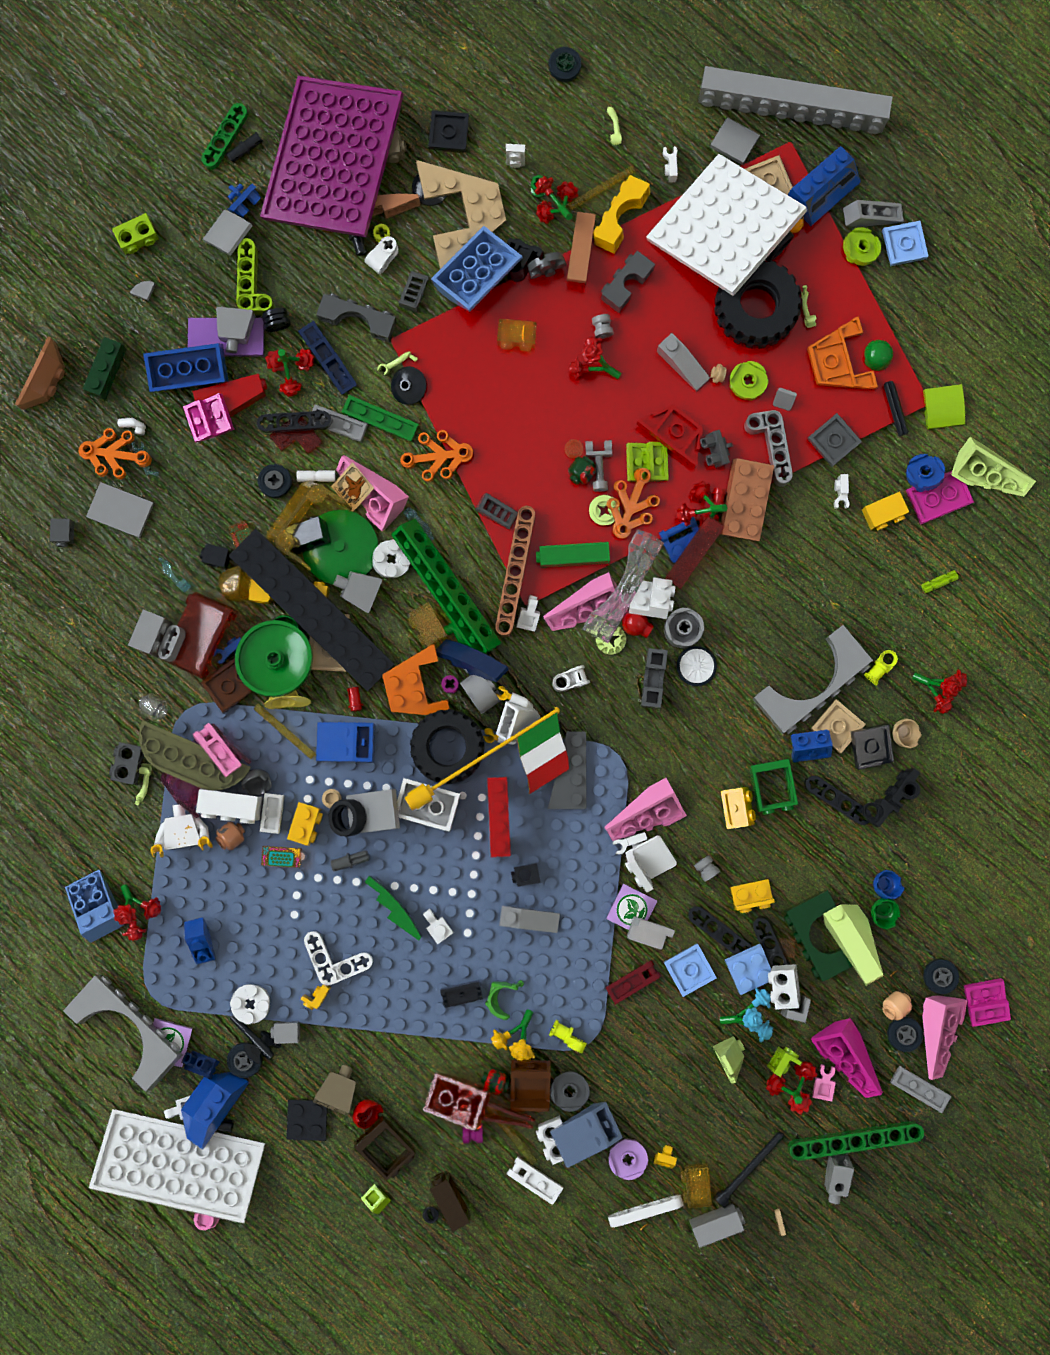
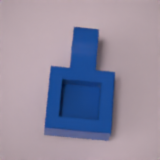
M234 637L228 641L227 647L224 648L225 650L217 649L213 651L212 655L214 657L217 654H222V659L218 661L219 664L225 663L230 656L235 655L241 640L240 637L237 639Z

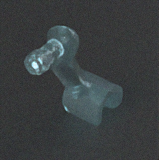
M133 441L132 448L135 452L143 451L144 444L141 442V447L135 448V441ZM149 466L144 467V472L147 476L159 475L158 471H149Z
M410 507L407 508L403 513L409 521L416 518L429 539L434 540L430 527L418 516L415 510Z
M162 557L158 558V561L162 563L165 574L182 592H186L191 585L184 578L180 581L171 572L167 560L164 561Z

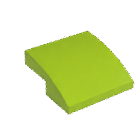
M962 384L923 390L927 430L965 424V403Z
M660 442L626 444L627 482H637L634 479V473L638 468H646L650 471L651 478L648 482L669 480L667 447ZM645 472L642 473V478H643V479L646 478V473H645Z

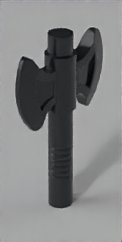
M234 1015L230 1017V1020L253 1044H244L245 1053L251 1061L259 1064L260 1054L268 1060L275 1056L270 1048H280L281 1044H274V1039H271V1033L261 1031V1039L245 1023L236 1019Z

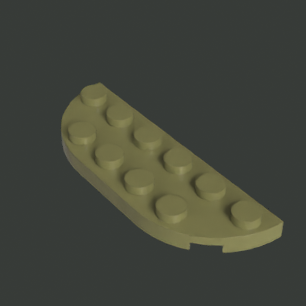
M142 720L139 744L148 762L156 769L199 788L213 791L230 788L239 783L251 768L241 763L242 766L225 778L201 745Z

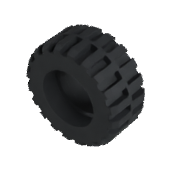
M451 709L438 710L426 715L427 717L423 720L421 719L416 729H414L412 739L410 740V753L415 766L424 776L438 783L482 756L485 748L482 732L474 720L460 711ZM442 729L458 731L466 743L464 756L460 761L452 765L440 764L430 754V740L436 732ZM481 761L445 784L464 781V779L473 775L480 766Z

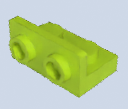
M778 1046L767 1067L774 1074L781 1077L782 1074L788 1071L790 1060L800 1066L802 1062L798 1059L799 1055L786 1046L784 1049Z

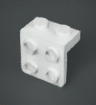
M659 835L625 852L628 861L625 863L630 873L634 872L638 886H643L646 892L653 890L652 878L675 867L677 864L672 853Z

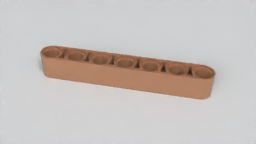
M530 506L521 507L517 515L496 621V632L501 637L510 636L514 627L535 521V511ZM523 512H530L532 517L529 520H524L521 514ZM521 530L528 532V536L524 539L519 538L517 535ZM522 549L525 553L522 557H516L514 551ZM513 567H518L521 570L518 576L511 575L510 570ZM509 586L517 588V592L514 595L506 592ZM506 604H510L514 608L509 614L503 612V607ZM502 623H507L510 629L508 632H501L499 626Z

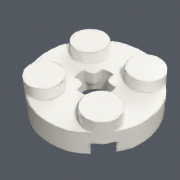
M394 539L380 543L373 552V568L382 577L398 578L409 568V560ZM387 555H394L396 563H388Z
M244 985L234 992L230 1001L231 1011L240 1022L245 1024L257 1023L264 1019L269 1012V994L259 985ZM247 999L250 1001L255 1000L254 1009L246 1007Z

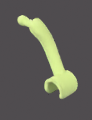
M609 106L607 113L612 118L615 133L610 135L612 145H619L622 142V137L619 130L618 116L614 108Z
M803 285L801 298L804 323L806 328L816 326V316H810L807 307L809 293L807 292V286Z
M409 351L388 364L378 365L377 371H380L384 366L386 368L384 375L390 373L391 368L399 365L408 357L414 362L418 358Z
M142 763L139 768V774H144L142 789L136 796V805H139L147 794L149 776L152 772L151 764Z

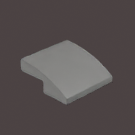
M727 118L712 141L710 148L743 165L760 135Z
M224 209L203 240L207 244L219 249L222 253L231 256L252 225Z

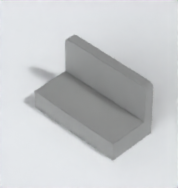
M634 916L627 938L661 950L666 936L673 938L675 930Z
M801 995V1004L798 1010L792 1008L782 1009L781 1014L788 1019L806 1023L811 999Z

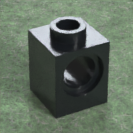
M206 544L205 548L201 550L200 559H202V563L205 565L227 570L230 560L229 555L232 551L228 548Z
M537 863L514 867V871L511 872L512 881L517 883V887L540 883ZM525 869L531 873V878L527 881L520 878V872Z

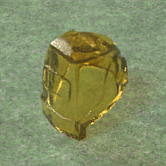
M235 566L219 575L218 585L227 600L241 602L249 596L251 577L239 566Z

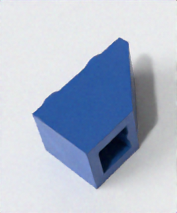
M204 918L184 922L185 941L195 963L200 964L215 960L209 929Z

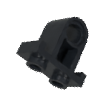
M509 237L506 243L523 257L508 273L510 280L514 282L524 280L529 272L527 265L532 260L538 257L540 260L545 258L544 252L540 247L530 246L520 239L515 240Z

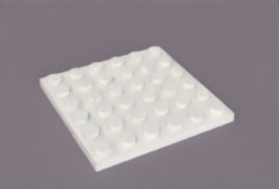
M718 154L646 238L656 247L734 296L807 212V207Z

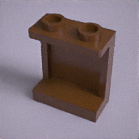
M511 1060V1111H550L551 1061Z

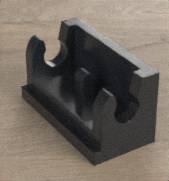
M479 980L440 989L445 1008L483 1000Z

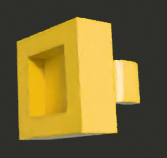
M665 1145L662 1153L655 1155L654 1164L671 1169L674 1168L677 1158L671 1156L673 1147Z

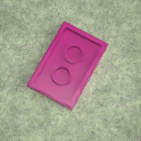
M952 471L944 474L943 483L935 489L919 492L915 487H911L906 490L920 525L974 503L967 485L952 476Z

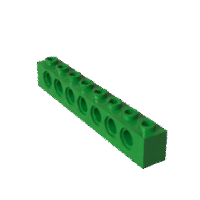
M416 518L401 524L391 536L467 646L486 655L491 653L502 644L423 528Z

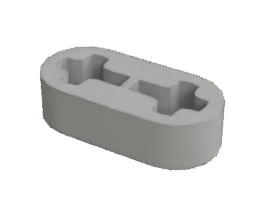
M177 625L168 627L158 649V656L167 662L176 659L185 639L183 628Z

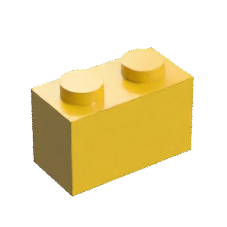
M899 491L865 506L862 512L870 530L877 528V531L888 527L887 523L891 521L898 523L906 519L905 515L909 513V510Z

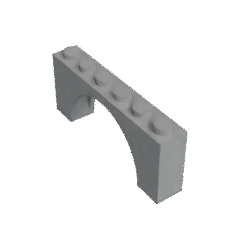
M844 625L840 626L826 638L834 655L835 668L830 684L820 695L808 700H793L780 695L770 686H767L752 698L781 734L785 732L787 734L791 733L797 728L795 724L798 721L804 722L807 720L814 708L819 710L826 704V698L829 696L835 697L841 692L839 688L843 684L848 686L856 679L854 675L859 671L862 674L871 667L869 663L873 660Z
M95 975L63 1011L76 1024H84L90 1017L106 1010L120 1012L129 1017L138 1027L143 1041L142 1060L132 1079L145 1092L151 1091L183 1056L180 1052L181 1048L175 1042L168 1041L165 1038L167 1036L166 1033L160 1028L156 1029L152 1025L153 1021L148 1016H143L138 1011L139 1007L135 1003H129L124 998L126 995L120 989H115L108 977L105 975Z

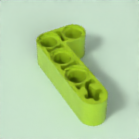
M245 238L238 245L236 303L239 309L253 310L255 316H262L264 312L274 309L275 305L269 295L257 294L258 251L254 242L251 239ZM246 265L252 266L249 271L243 270ZM246 283H250L251 287L249 289H243ZM251 302L248 308H243V303ZM269 302L270 304L267 308H261L262 303Z

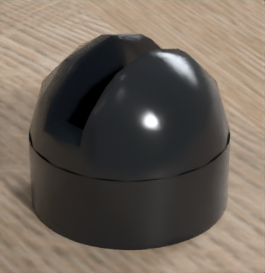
M429 1206L423 1210L422 1217L427 1223H434L437 1221L439 1213L437 1209ZM429 1209L432 1215V1219H429L427 1210Z

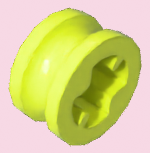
M378 224L375 226L373 236L377 242L384 238L376 234L381 229H383V232H387V234H384V237H390V230L387 225Z

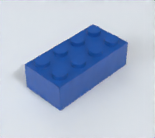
M220 343L143 354L149 392L229 381L223 344Z

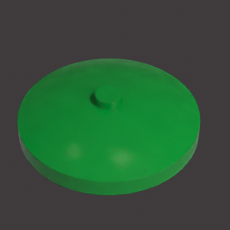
M333 510L320 515L319 517L327 522L331 543L303 553L304 561L311 573L319 580L330 585L334 584L337 575L348 578L350 571L368 575L373 569V552L379 545L376 533L370 523L361 515L348 510Z
M279 620L265 621L249 629L241 638L235 653V666L241 681L251 691L265 697H281L296 691L308 678L313 664L312 648L303 632L296 626Z

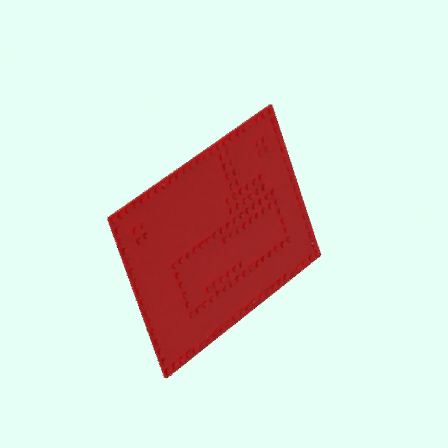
M791 142L740 166L746 169L779 155L793 187L809 174ZM681 196L620 225L623 229L624 239L615 254L596 246L594 239H592L586 283L567 281L571 256L570 250L562 254L566 266L557 269L556 274L550 277H546L544 274L532 279L528 272L524 280L520 282L509 280L493 288L470 312L460 306H456L391 339L398 357L410 351L413 356L418 358L414 362L408 357L402 362L403 367H415L424 374L427 389L421 402L436 432L445 430L449 437L458 444L466 443L473 449L471 460L461 462L456 471L474 507L476 508L483 494L487 493L517 512L523 506H530L534 509L535 521L520 592L524 605L527 606L530 595L537 596L539 601L661 540L658 532L662 530L667 531L682 523L677 518V509L681 508V504L686 503L690 510L710 508V505L704 500L700 503L692 501L690 490L693 489V485L704 481L705 484H710L711 493L714 492V488H723L726 493L733 459L739 458L770 465L765 433L749 434L744 428L745 421L750 414L771 410L781 413L792 473L823 458L807 438L836 413L859 439L894 423L883 386L886 382L894 381L905 417L925 407L924 389L857 264L847 261L843 249L844 239L829 211L812 226L803 220V227L798 232L793 233L794 237L791 242L773 260L777 262L776 265L779 267H786L789 275H794L796 278L795 284L800 286L801 292H803V285L807 286V292L809 293L807 298L808 311L810 316H816V326L806 328L801 306V313L794 328L786 338L779 340L773 346L768 344L765 348H758V346L753 345L752 348H748L744 343L740 342V344L733 342L734 338L732 336L727 337L724 334L725 329L719 327L717 323L718 317L714 311L715 297L719 287L647 240L646 236ZM638 250L655 264V268L643 284L635 279H629L624 283V287L632 294L631 299L618 313L601 300V290L606 283L610 284L614 280L613 275L619 268L623 269L626 265L624 262L630 254L634 255ZM751 289L744 292L740 300L743 310L754 318H767L775 311L776 306L771 295L760 289ZM602 314H609L611 317L610 326L613 328L614 334L610 337L602 338L600 343L602 345L601 349L604 352L602 356L607 364L621 372V376L616 379L605 371H588V373H582L578 381H576L575 377L570 376L569 372L570 362H574L576 357L579 358L582 365L603 367L598 361L592 364L584 362L582 352L585 348L584 342L586 339L595 336L594 331L596 329L592 324V318ZM859 316L863 330L862 335L844 340L854 375L874 371L878 385L877 389L817 385L807 348ZM671 333L686 346L710 377L697 392L657 353L658 346ZM871 341H887L893 349L891 364L885 370H871L864 363V351ZM747 361H754L762 365L768 378V385L764 393L754 400H744L737 397L729 386L732 370L738 364ZM722 364L726 368L725 379L723 382L714 383L713 378H711V371L713 367ZM751 376L748 378L744 377L745 384L754 383ZM779 388L797 394L790 411L773 406V401ZM673 404L703 427L700 440L706 437L707 434L720 430L722 438L725 437L726 443L733 444V447L728 448L730 463L717 468L707 465L706 456L711 454L710 448L704 449L700 445L697 458L698 464L695 468L691 467L667 448L669 480L645 483L637 501L639 503L646 500L650 495H656L660 499L659 505L656 507L649 506L632 514L630 519L632 521L639 518L642 513H650L653 520L650 524H642L631 529L628 537L621 539L613 534L612 529L615 522L611 525L602 526L595 523L590 517V504L596 497L601 495H608L618 499L620 502V514L623 517L625 511L618 492L614 489V483L618 480L626 482V493L629 499L636 482H627L626 444L659 442L636 424L640 418L648 417L652 413L664 410L665 407ZM774 417L768 418L770 424H777V420ZM749 421L751 427H758L757 421ZM441 434L440 439H445L446 434ZM771 436L774 443H780L778 436ZM612 440V457H603L604 481L608 482V490L602 492L593 491L596 473L586 485L581 483L576 485L569 479L568 468L577 457L583 458V456H586L585 441H593V451H604V441ZM442 443L446 451L453 450L447 443ZM465 449L461 450L460 455H465L467 451ZM775 454L777 461H784L781 454ZM589 458V459L592 460L594 463H596V462H595V461H596L595 458ZM781 467V474L779 475V477L784 478V477H786V476H783V474H782V469H783V467ZM622 483L618 484L619 490L623 488ZM710 493L708 498L713 502V494ZM654 497L651 499L652 504L656 501ZM489 501L486 502V504H485V506L483 507V509H485V510L487 509V507H488V505H489V503H490ZM496 505L492 507L490 513L493 514L497 507ZM605 506L604 508L599 507V509L601 510L599 517H601L604 514H609V512L607 511V506ZM500 509L496 517L500 518L504 510ZM507 512L503 521H507L510 516L509 512ZM523 512L521 517L524 520H529L532 515L530 512ZM478 513L507 570L517 517L510 529H507ZM697 514V516L694 517L696 522L698 521V517L701 516V514ZM647 515L644 516V521H645V522L648 521V516H647ZM621 526L620 531L622 533L625 531L624 526ZM521 530L517 535L519 538L524 539L528 536V532ZM609 542V564L541 568L540 563L536 562V552H539V546ZM522 549L514 551L516 557H522L525 553ZM513 567L510 573L513 576H518L521 570L518 567Z

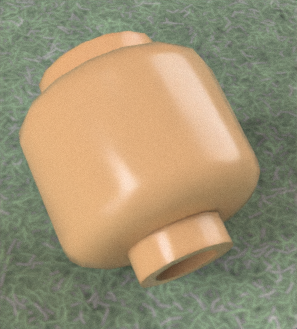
M893 992L883 1001V1013L890 1020L900 1021L912 1010L911 998L906 993Z

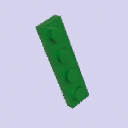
M351 395L348 396L342 409V414L411 443L419 427V424Z

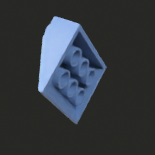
M483 226L431 280L436 289L448 300L470 312L523 257Z

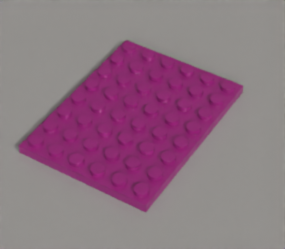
M298 76L260 217L268 221L367 237L404 97L403 92Z

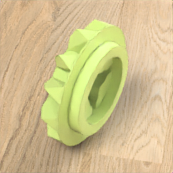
M601 495L591 502L589 514L595 523L604 526L615 522L609 508L607 510L609 512L608 515L604 514L599 517L601 513L599 507L604 508L607 506V501L613 497ZM614 500L611 502L612 508L616 505Z
M615 624L605 625L596 634L597 647L605 654H617L626 644V634L621 627ZM608 632L612 636H619L614 640V647L610 642H603L608 638Z

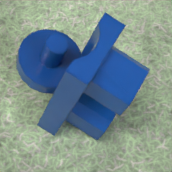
M253 183L242 194L240 191L244 187L241 184L236 188L232 185L228 187L231 193L227 198L230 201L235 196L238 198L227 209L229 212H234L243 218L249 210L242 202L247 199L255 205L261 197L255 190L256 186Z

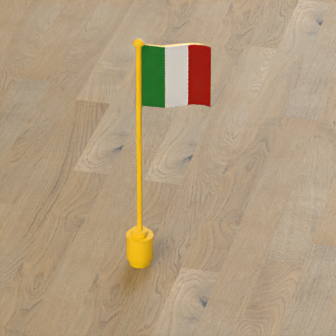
M554 707L555 710L432 787L429 784L427 786L424 784L419 785L407 793L408 795L404 797L412 811L416 808L417 810L433 800L432 796L435 795L433 792L435 789L516 738L520 759L528 779L529 794L569 770L568 754L559 729L557 713H560V709Z

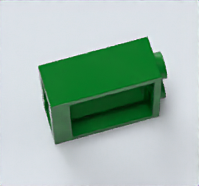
M789 759L749 766L758 812L763 811V815L775 813L774 809L782 808V811L794 809L793 805H798ZM783 768L790 801L763 806L757 773Z

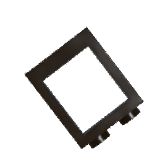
M383 1115L354 1141V1148L386 1181L390 1177L394 1178L397 1176L400 1168L404 1164H409L416 1154L414 1146ZM385 1129L406 1148L387 1168L366 1148Z
M441 1172L434 1176L430 1191L448 1226L454 1232L470 1223L471 1213L450 1173L444 1174Z

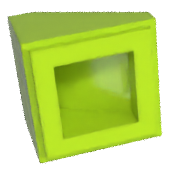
M375 1184L361 1198L371 1212L379 1214L391 1201Z

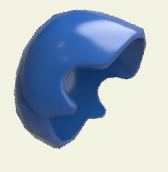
M883 870L877 873L873 881L874 891L880 898L896 899L902 895L905 889L901 885V877L891 870Z

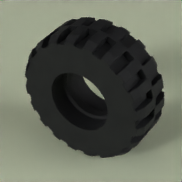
M772 260L770 262L763 261L734 296L720 287L718 288L714 308L715 315L718 317L717 323L719 327L725 329L724 334L727 337L732 336L734 338L733 342L740 344V342L744 343L748 348H752L753 345L758 346V348H765L768 344L773 346L779 340L786 338L794 328L801 313V289L799 285L796 286L794 275L787 273L788 269L786 267H779L776 265L777 262ZM751 289H760L767 292L775 302L774 313L762 319L749 316L743 310L740 303L743 293Z

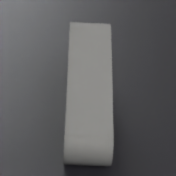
M776 410L750 414L745 421L744 428L749 434L765 433L770 465H774L773 481L777 486H786L792 479V468L782 415ZM774 417L777 420V424H770L768 418ZM749 421H757L758 427H751ZM771 436H778L780 443H774ZM775 454H781L784 461H777ZM781 467H783V476H787L785 480H783L782 477H779V475L781 474Z

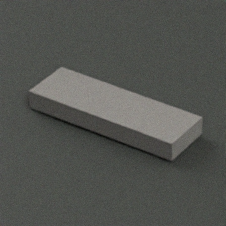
M314 405L312 411H326L331 416L332 424L326 430L362 443L368 427L367 423ZM312 416L313 425H315L314 421H320L322 425L325 424V421H328L325 416H321L320 420H315L314 416Z
M901 1066L897 1068L890 1081L891 1084L940 1113H943L952 1097Z

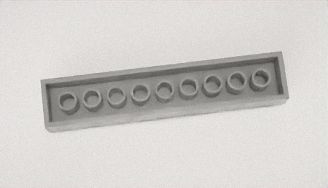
M705 66L698 103L706 107L719 106L724 110L737 109L743 113L755 112L761 116L774 115L779 119L792 118L798 122L810 121L816 125L829 124L834 128L847 127L853 131L865 130L871 134L882 133L889 120L892 96Z

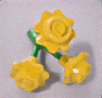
M526 1009L521 1024L509 1032L507 1030L501 1033L494 1029V1035L491 1038L492 1044L498 1050L504 1048L507 1051V1040L512 1037V1034L522 1029L521 1039L518 1043L514 1042L509 1047L511 1056L516 1060H531L535 1058L531 1045L526 1044L527 1027L534 1012Z

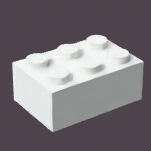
M404 778L397 800L399 818L450 832L461 794L437 788L433 791L435 795L432 796L433 800L418 810L416 808L412 811L404 797L408 795V792L423 783Z
M199 789L196 813H201V817L216 819L218 815L221 816L220 820L235 821L236 818H240L241 823L254 824L255 820H260L264 797Z

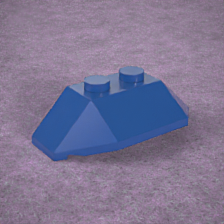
M231 1072L214 1074L211 1080L203 1077L181 1109L186 1138L203 1150L249 1082L244 1078L233 1075Z

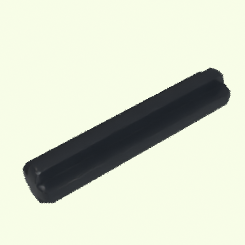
M889 381L883 385L897 433L899 436H905L909 433L895 383L894 381Z

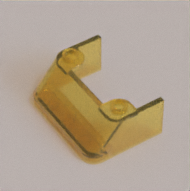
M304 481L300 484L266 534V538L282 554L308 571L311 570V567L290 552L295 541L294 537L285 531L286 528L290 527L293 523L300 522L312 503L321 504L327 497L351 512L352 510L344 499L324 486L312 481Z

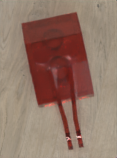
M435 1072L423 1109L425 1112L472 1131L480 1130L482 1120L533 1129L534 1125L528 1122L486 1113L487 1106L523 1120L535 1122L534 1117L511 1111L507 1107L490 1101L491 1092L482 1085L440 1072Z

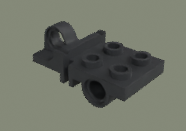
M915 768L902 770L896 777L898 781L895 785H890L885 791L886 797L884 799H876L875 802L867 803L863 806V816L873 826L880 827L890 813L893 811L898 813L899 809L904 806L899 802L900 800H911L919 796L920 786L915 780L920 775V772ZM871 805L877 811L873 817L868 816L866 812L867 808Z

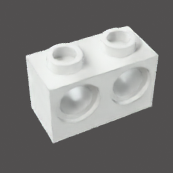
M796 964L773 966L771 971L768 972V981L773 987L770 995L771 1002L775 1003V1009L799 1008L801 997ZM784 974L788 980L782 981L778 978V975ZM786 993L790 999L784 1000L780 994Z
M560 1116L538 1124L539 1130L536 1131L539 1141H544L546 1149H543L547 1161L551 1160L552 1165L563 1161L561 1154L553 1153L552 1149L556 1146L552 1136H548L545 1133V1130L548 1127L556 1128L561 1125L562 1120Z

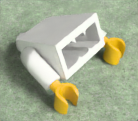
M499 686L498 688L504 691L502 695L495 694L500 700L509 699V701L505 703L496 734H494L491 728L484 730L486 735H490L483 736L485 742L492 743L498 740V743H502L539 720L541 717L538 711L533 708V704L527 698L513 692L510 694L504 686ZM517 738L508 744L515 745L518 743Z
M184 804L173 805L174 817L165 818L164 822L161 823L156 834L154 846L151 847V854L154 857V854L159 852L160 857H163V847L164 850L199 845L204 850L203 846L208 844L212 848V843L209 840L208 826L195 814L185 815Z

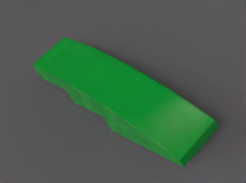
M371 875L368 876L365 883L380 893L376 901L392 911L387 918L414 938L420 940L422 935L403 905L386 887Z

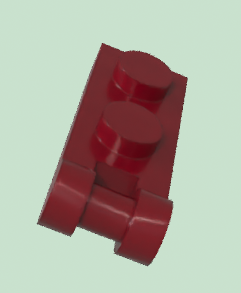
M652 959L605 987L615 1005L661 977L659 971L655 970ZM645 970H647L650 975L646 979L642 974V972H644Z

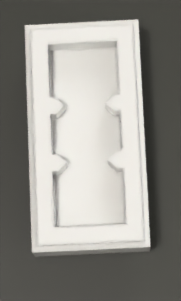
M264 793L260 832L280 834L285 795Z

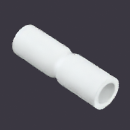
M297 471V482H335L336 471Z

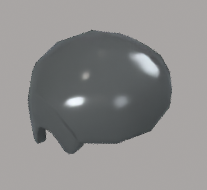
M261 769L249 770L247 775L241 780L242 789L246 790L250 796L264 794L272 787L269 774Z

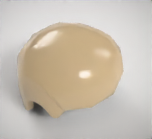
M902 719L894 725L892 730L893 740L898 746L911 749L919 745L918 740L922 734L919 725L914 720Z

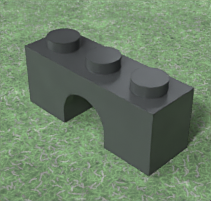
M638 250L634 255L630 254L624 262L626 265L623 269L619 268L613 275L614 280L610 284L606 283L601 290V300L618 313L631 299L632 293L624 287V283L629 279H635L643 284L655 268V264Z
M652 648L647 650L640 707L661 708L663 678L666 670L668 650Z

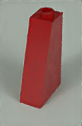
M258 373L192 392L195 401L205 400L218 393L222 394L229 415L232 417L266 396L265 390L268 388L265 378L262 379Z

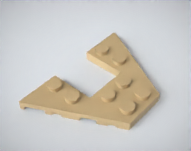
M416 161L424 200L461 193L469 228L433 235L438 263L441 269L483 226L493 232L506 222L500 190L496 182L422 161Z

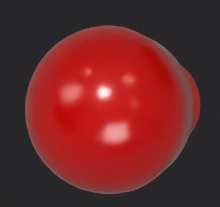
M627 612L622 619L623 630L628 635H641L647 638L654 627L653 624L648 622L647 616Z

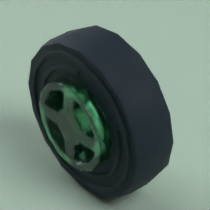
M569 47L556 49L550 55L548 61L552 77L561 82L574 80L579 75L582 67L578 52Z

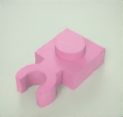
M821 1064L819 1067L821 1078L815 1077L812 1097L832 1101L836 1082L830 1079L835 1074V1068L831 1066L830 1072L825 1073V1065Z

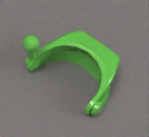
M522 980L512 984L498 981L492 982L485 1003L490 1012L497 1018L508 1020L510 1015L503 1012L499 1007L498 993L502 988L518 990L519 987L524 985V982Z

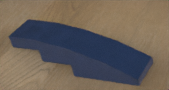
M314 320L298 330L341 395L357 385Z
M445 639L436 649L439 658L450 660L455 667L467 669L469 675H476L497 682L509 670L506 665L494 658L455 641Z

